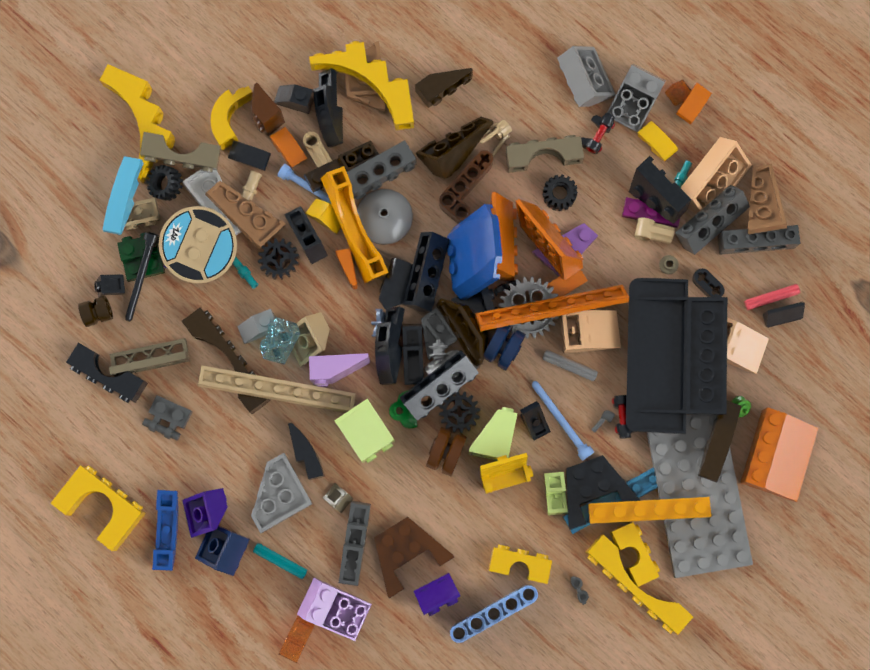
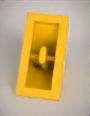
M315 199L305 214L337 235L341 226L332 205Z

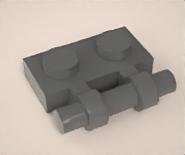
M156 395L148 412L155 417L152 421L145 418L142 425L148 427V430L152 432L157 431L163 434L167 439L172 438L178 441L181 434L175 430L177 426L185 429L193 411ZM162 419L170 422L168 428L160 425Z

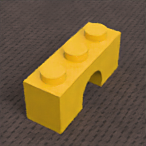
M630 522L609 532L619 550L631 547L636 551V563L626 569L637 587L659 577L657 572L660 569L656 561H652L649 556L651 550L646 542L643 543L640 537L642 531L638 524L635 525L634 522Z
M499 544L498 548L493 547L488 571L509 575L510 568L515 562H523L528 568L527 580L548 584L552 560H548V555L537 553L536 557L530 556L529 551L517 549V552L509 551L510 547Z

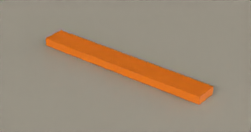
M623 285L475 313V319L480 331L626 303L629 302V295Z

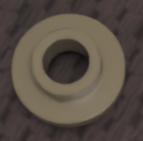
M671 255L664 256L659 263L660 270L665 274L675 273L679 266L678 260ZM666 262H671L672 267H667Z

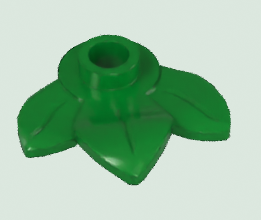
M404 391L398 396L397 402L390 405L389 415L393 420L400 421L405 428H416L418 426L417 420L399 398L407 392ZM397 407L401 408V414H397Z

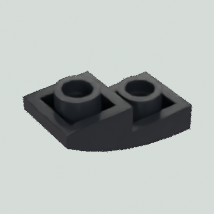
M233 141L228 158L265 171L271 153Z

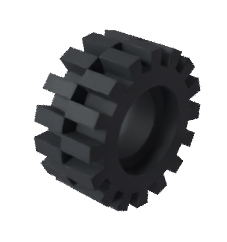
M166 165L155 166V169H151L152 175L148 174L147 176L150 180H146V184H149L147 186V190H150L149 194L153 195L152 197L165 201L177 198L175 194L179 195L181 193L179 188L182 189L183 187L180 185L183 182V179L180 178L182 176L181 173H178L177 169ZM167 176V186L162 190V180Z
M562 174L561 177L555 175L554 178H549V181L545 183L543 189L544 202H547L549 208L553 207L552 210H567L575 202L578 191L577 185H574L575 181L570 180L571 177L567 176L565 178ZM558 186L564 187L567 191V196L564 199H557L553 195V189Z

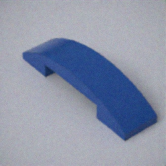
M157 490L156 510H158L152 570L172 571L178 533V491Z

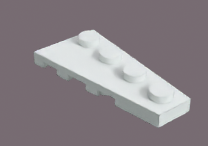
M200 169L182 182L184 187L200 206L219 212L229 221L236 235L241 233L230 219L205 195L217 182L222 181L216 170L209 173Z

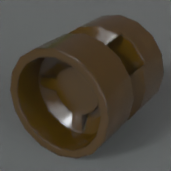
M106 296L95 298L94 302L86 301L78 304L80 317L85 327L96 325L99 320L106 322L113 319V312Z

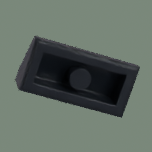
M799 302L763 313L766 327L769 328L801 320L804 315L805 303Z

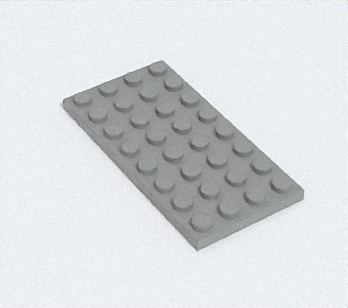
M686 415V434L647 433L659 500L710 497L711 517L663 520L674 578L753 565L730 448L717 483L698 476L706 442L710 438L713 422L716 420L717 415Z

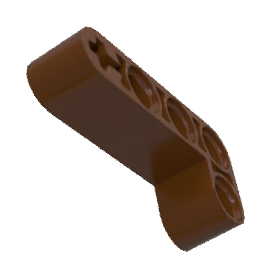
M487 150L480 151L440 195V209L458 224L467 218L471 212L469 206L462 200L492 168L493 155ZM486 159L488 160V163H487V162H484V163L481 165V160H483V161H485ZM469 172H475L477 176L475 178H470L467 174ZM462 185L465 187V190L459 192L455 187ZM451 199L453 203L451 205H445L443 203V200ZM465 211L467 215L462 218L457 215V212Z

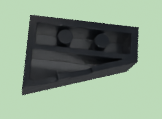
M649 156L636 168L629 193L674 224L687 211L691 199L675 182L672 184L665 177L666 172L663 169L659 170L652 163L654 159Z

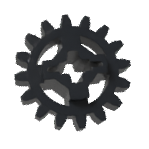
M274 238V243L267 241L268 247L262 246L264 252L258 253L262 258L258 260V263L262 265L260 269L262 271L267 270L266 276L268 277L272 274L274 280L277 276L281 280H283L284 275L291 277L289 272H296L294 265L299 266V262L295 259L300 258L299 254H294L297 248H291L292 242L289 241L286 244L283 238L281 242H278L277 238ZM281 248L287 249L290 253L283 252ZM278 253H279V255L281 256V259H280V262H279V263H280V266H279L278 262L276 261L277 258H278V257H277V256H278ZM268 265L275 266L277 271L271 269Z
M465 391L463 395H459V392H457L456 396L450 395L449 400L445 399V405L439 406L443 410V412L439 413V416L444 417L441 423H447L446 429L452 427L453 433L457 429L460 430V433H463L464 428L470 431V425H477L474 419H480V416L476 415V413L480 412V408L475 407L478 401L472 402L473 395L466 397ZM462 400L468 402L471 407H466L462 404ZM455 401L453 408L447 410L448 405ZM457 408H461V411H465V413H462V417H458V414H454V412L457 411ZM472 415L471 419L466 424H464V419L467 416ZM448 417L454 418L457 421V425L452 423Z

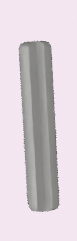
M546 350L544 353V361L591 381H594L597 377L598 372L549 350Z

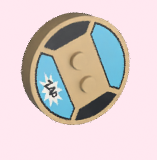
M192 206L179 210L166 221L159 237V252L167 269L179 279L191 283H206L221 277L231 267L237 252V239L233 227L222 214L211 208Z

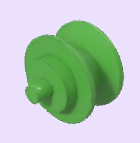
M737 396L731 401L741 405L740 418L750 412L751 403L743 396Z

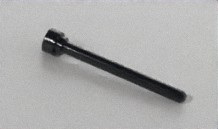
M145 232L144 244L146 246L125 315L126 321L133 319L153 247L159 244L160 235Z

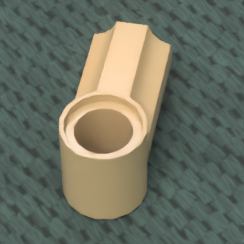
M315 132L306 133L303 137V143L317 168L331 162L332 159L320 141L319 135ZM310 140L317 141L313 146L308 145Z
M638 218L634 236L636 239L642 241L654 240L671 244L674 236V227L657 224L649 218Z

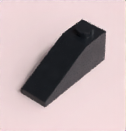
M301 206L284 214L311 265L328 256Z

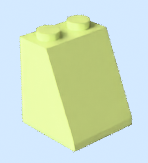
M368 399L334 420L362 463L373 461L377 458L376 454L381 450L386 452L393 447L394 438Z
M502 407L501 410L498 409L471 445L468 455L498 461L497 457L507 455V458H509L518 413H514V409Z

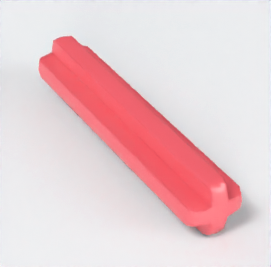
M797 284L753 297L744 302L747 310H751L798 295L800 289Z

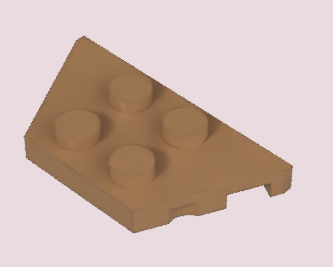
M379 41L373 43V46L365 50L367 63H371L373 60H381ZM345 74L348 99L382 112L385 111V103L378 93L361 80Z

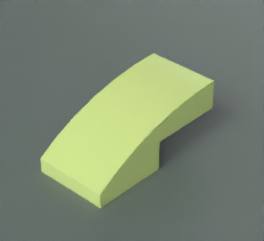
M564 472L544 473L548 515L567 514Z

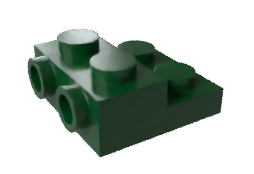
M145 232L141 233L139 238L133 239V237L128 236L122 238V242L117 243L128 282L136 280L146 246L144 244ZM159 244L153 247L145 278L165 273L164 264L159 252Z

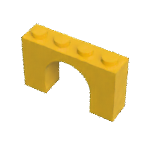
M80 465L50 504L64 515L71 516L88 495L96 492L105 494L112 503L113 515L96 540L109 550L117 551L146 514L142 511L143 506L136 501H129L127 499L128 495L121 489L115 490L111 487L113 483L107 478L103 477L101 479L96 475L97 471L93 467Z

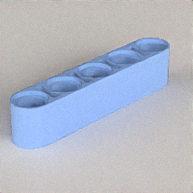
M531 585L522 586L454 624L450 629L451 639L456 643L464 642L534 603L538 598L536 588ZM528 588L532 589L534 593L533 598L530 600H526L523 597L524 590ZM510 598L516 600V607L512 610L506 607V601ZM491 608L499 610V616L496 619H491L488 616ZM473 618L481 619L482 625L480 628L474 629L471 627ZM458 627L462 628L465 632L464 636L460 639L455 638L453 635V631Z

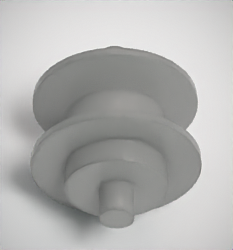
M436 340L433 346H429L433 350V354L429 355V357H433L434 360H437V363H441L442 359L449 356V354L445 353V349L448 346L440 343V340Z

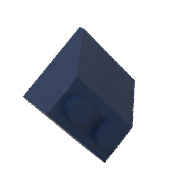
M218 525L216 530L205 534L195 559L217 571L234 576L250 539Z

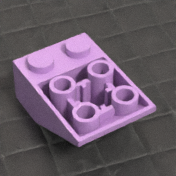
M313 578L297 615L310 623L355 641L372 604L319 579Z

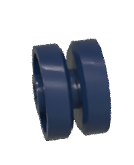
M511 326L498 328L484 353V359L490 363L494 362L497 355L500 354L497 366L507 371L511 362L515 360L526 336L525 333L516 330L510 339L507 338L511 331Z

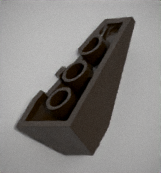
M479 117L463 125L461 131L452 134L449 132L445 135V139L439 142L434 140L417 151L416 155L433 175L443 179L449 178L461 167L493 125V120Z

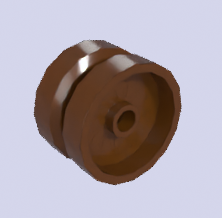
M441 427L429 451L430 456L426 467L436 470L441 460H443L442 473L452 477L467 437L458 433L455 435L452 444L448 443L451 437V430Z

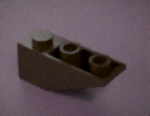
M466 68L429 74L415 84V92L428 108L432 105L437 106L443 97L452 95L456 92L457 87L462 84L466 85L472 80L473 69Z

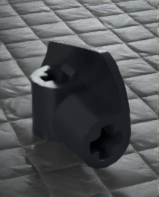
M397 258L391 259L388 269L389 273L384 277L379 291L380 296L378 300L384 309L403 304L413 264Z

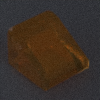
M684 80L672 84L665 91V94L673 105L677 106L687 98L691 89Z

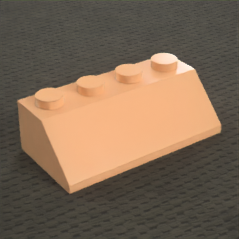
M720 137L681 186V189L691 199L688 209L695 214L700 212L730 185L736 186L752 166L737 141Z

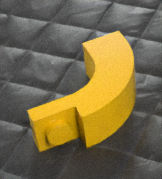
M249 86L239 88L234 95L228 89L217 99L213 106L210 118L211 129L222 150L231 146L233 141L238 142L235 133L231 129L230 120L235 110L252 100L253 92Z

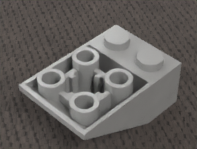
M632 64L607 113L612 114L615 117V121L638 132L666 80Z

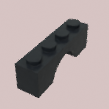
M78 343L66 363L71 365L70 370L79 375L83 372L87 374L86 379L94 384L99 381L104 384L102 388L110 393L116 391L119 393L120 396L118 398L129 403L131 400L136 403L148 383L128 371L118 377L105 376L99 367L100 355Z

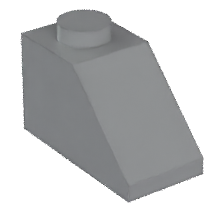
M271 309L253 315L237 326L244 344L280 330Z

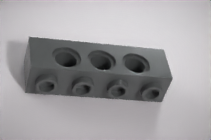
M405 140L347 172L352 184L354 199H361L371 189L373 191L377 190L382 186V183L393 181L400 173L404 171L409 172L415 168L416 158ZM393 160L400 161L398 166H393L390 163ZM377 169L384 170L382 175H376L374 172ZM366 178L368 181L365 184H359L358 180Z
M730 185L675 233L683 249L695 255L750 207L743 190Z
M798 225L754 234H748V229L726 230L717 236L719 255L795 249L801 244Z

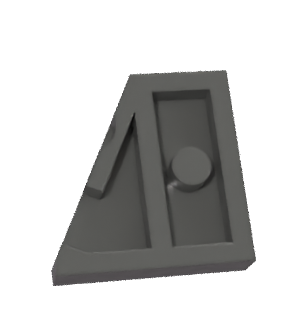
M437 308L421 318L427 358L430 361L433 357H429V355L433 354V350L429 346H433L436 340H440V343H444V345L449 347L457 341V338Z

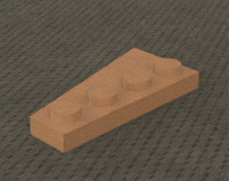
M772 164L753 167L748 234L787 228V221Z

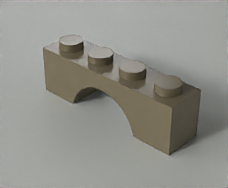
M144 132L140 155L144 157L145 161L156 162V160H162L163 164L175 166V163L183 164V168L194 169L195 166L200 167L201 171L212 173L213 170L217 171L221 147L201 142L195 151L188 154H178L168 148L163 135Z
M568 135L563 139L552 137L541 142L531 140L526 144L515 142L506 146L505 151L508 173L527 171L531 160L541 154H550L557 157L564 166L581 164L584 160L581 136L576 137L575 135Z

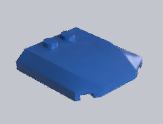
M492 204L481 206L456 225L447 236L450 239L447 254L450 260L449 272L451 274L452 290L461 300L469 299L500 279V274L496 273L497 265L502 263L503 257L499 219L490 210L493 208Z

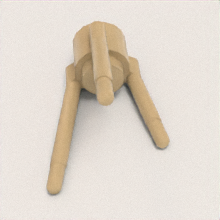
M501 120L499 123L496 122L491 126L486 134L491 133L480 141L483 144L493 136L497 139L502 138L492 152L493 157L505 141L510 138L508 134L512 132L511 126L505 120Z

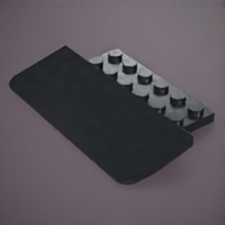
M636 278L631 281L629 285L626 425L631 431L686 434V414L726 415L728 297H688V280Z

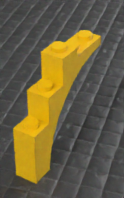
M353 41L345 44L346 52L334 51L332 54L325 55L317 53L309 57L312 71L332 68L337 70V72L353 76L370 86L386 104L393 118L396 131L414 128L408 79L396 78L389 82L386 60H373L371 63H367L364 42Z
M107 64L100 82L105 88L120 96L132 109L140 131V151L144 132L163 135L166 145L171 150L175 144L174 135L171 131L157 126L163 120V111L159 106L146 101L152 93V88L148 81ZM139 153L138 159H142L144 164L137 180L144 184L145 180L149 179L147 177L148 174L151 175L150 171L153 164L157 163L158 160L156 162L145 161L144 157H141Z

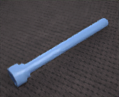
M284 164L278 172L279 178L291 180L313 193L307 181L294 174L290 166ZM318 190L313 193L331 204L327 193Z
M533 381L532 387L578 448L579 458L583 461L592 455L594 450L591 446L584 445L537 381Z

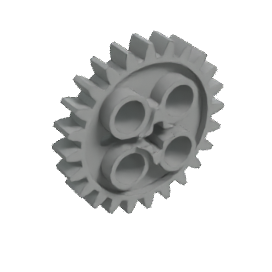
M531 276L530 281L527 282L526 277H523L522 283L516 279V286L511 283L509 284L510 291L504 289L507 295L500 296L504 303H500L499 306L504 308L516 306L513 302V297L517 294L524 297L522 304H526L525 291H529L530 303L535 302L532 299V294L535 291H540L543 294L542 300L556 298L558 294L551 293L554 287L546 288L548 282L542 285L541 278L534 282V278ZM559 317L535 320L534 324L525 322L523 324L510 325L513 327L511 333L519 330L526 334L527 339L529 333H532L534 338H536V332L543 336V329L549 332L548 325L555 326L552 320L553 318L559 319Z

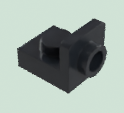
M100 275L97 281L94 282V290L98 292V298L104 295H124V275Z

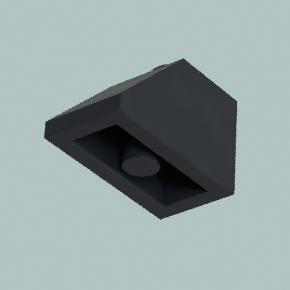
M296 84L279 86L274 102L276 105L309 114L314 101L313 89Z

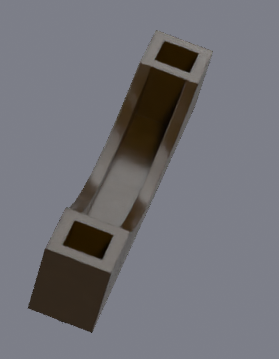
M198 308L182 320V323L195 339L205 341L220 349L230 360L235 372L256 375L253 370L250 372L247 370L245 359L241 355L237 356L234 350H236V347L230 340L226 342L223 338L224 331L219 325L215 327L212 323L214 318L208 310L204 312L201 308ZM238 394V398L251 414H254L271 401L266 398Z

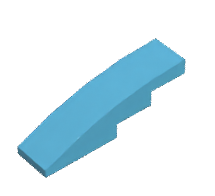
M124 156L109 198L102 229L104 232L122 234L135 204L133 197L139 185L137 178L144 164L142 159Z

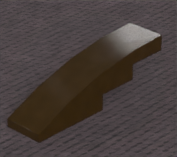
M727 401L726 415H717L716 420L713 422L710 438L706 442L698 476L716 483L718 482L737 425L741 405Z

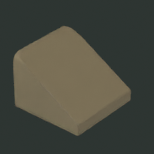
M335 483L323 499L338 512L342 513L353 500V497Z

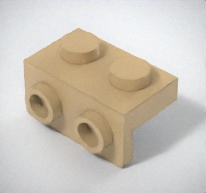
M156 198L134 202L135 204L125 225L126 231L137 229L139 224H145V227L156 225V221L161 220Z

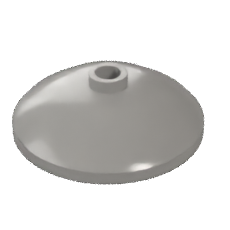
M380 189L369 193L363 198L357 209L369 239L376 244L387 245L398 242L405 237L412 225L413 213L409 202L403 195L393 190ZM387 211L388 214L386 216H382L381 212Z

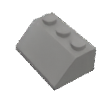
M572 46L557 57L560 69L564 72L567 79V85L571 88L574 100L579 107H590L616 96L594 47Z

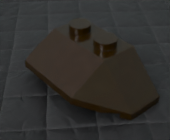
M441 298L436 304L438 310L476 369H479L483 364L484 353L489 339L487 330L480 331L475 319L476 312L470 309L468 305Z

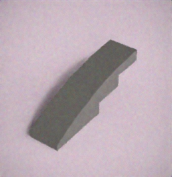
M351 501L338 583L354 586L359 584L371 508L369 503Z

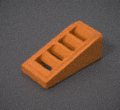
M351 249L335 251L351 287L357 289L358 284Z

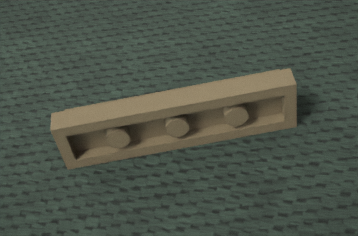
M184 338L110 354L112 366L109 367L110 375L118 377L127 371L137 373L189 362L187 341ZM182 344L183 352L171 353L175 345ZM161 348L166 351L164 356H152L156 349ZM143 352L147 355L145 360H133L137 353ZM124 356L128 359L126 364L117 365L116 363L117 357Z

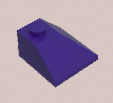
M223 488L204 491L182 500L191 538L217 529L228 508Z

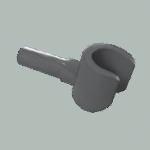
M609 410L604 411L600 420L591 430L595 433L605 420L611 423L615 414Z

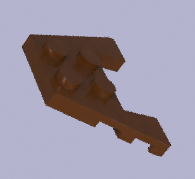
M409 517L374 537L388 598L404 590L394 570L426 550H430L439 567L454 558L452 553Z

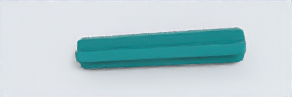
M257 543L254 547L253 552L300 579L306 576L307 569L260 543Z

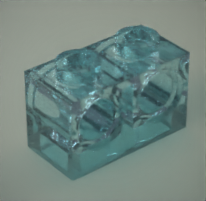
M275 318L273 324L271 323L268 327L266 338L260 343L263 359L285 365L300 335L297 323Z

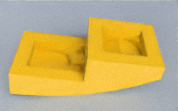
M652 121L637 132L638 137L651 147V151L664 162L678 151L673 141Z

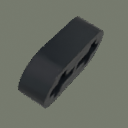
M698 269L693 274V283L707 297H722L724 295V286L708 270ZM704 274L706 276L704 280L699 281V275ZM717 287L719 289L718 294L713 295L711 292Z

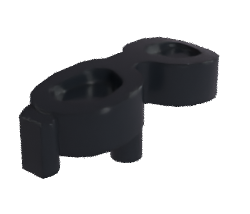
M516 280L498 285L494 289L495 296L504 289L510 291L509 284L511 283L516 286Z

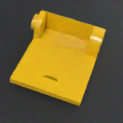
M527 453L507 458V455L497 457L498 461L481 465L480 477L485 494L524 482H530L533 472L531 466H527Z

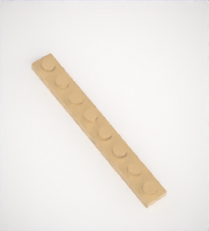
M201 365L198 381L199 387L344 413L354 408L356 393L203 365Z

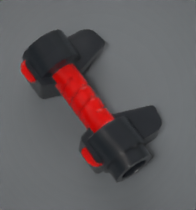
M605 113L602 117L598 115L593 116L591 121L599 129L593 139L581 137L582 147L593 154H598L602 150L600 141L603 135L609 133L615 127V117L610 113Z
M627 395L614 396L612 399L613 408L618 409L620 423L615 425V432L619 435L620 439L631 438V434L635 433L626 425Z

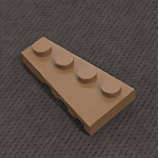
M222 181L217 182L205 194L258 249L286 225L284 221L276 219L267 210H262L256 206V203L245 199L239 192Z

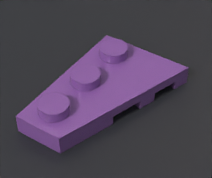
M585 223L562 235L570 240L574 251L578 250L581 254L598 237ZM539 249L532 251L533 255L558 277L560 276Z

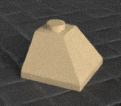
M321 312L305 316L284 333L300 367L309 362V356H317L326 348L330 328Z

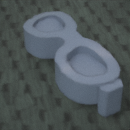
M376 309L377 321L371 322L372 325H376L372 337H376L377 323L384 322L385 312L383 309Z

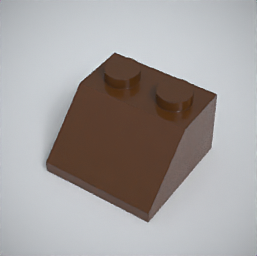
M255 83L251 108L254 116L252 119L256 123L257 129L269 136L283 125L285 120L281 109L261 86Z

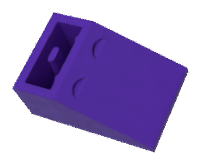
M449 573L414 590L423 615L428 613L429 617L440 612L439 607L445 604L449 607L459 602L457 598L460 597V594Z

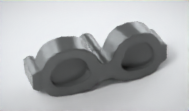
M575 576L571 577V584L577 590L579 602L583 605L586 604L589 596L586 591L580 589L583 585L582 580Z

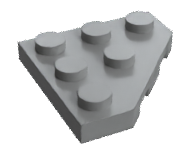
M285 453L266 463L264 476L251 514L260 533L267 531L313 504Z

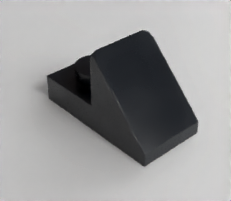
M537 401L520 410V417L534 441L551 432L541 406Z

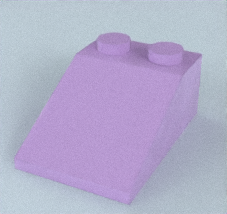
M365 353L309 356L310 381L318 387H328V384H333L369 364V355Z

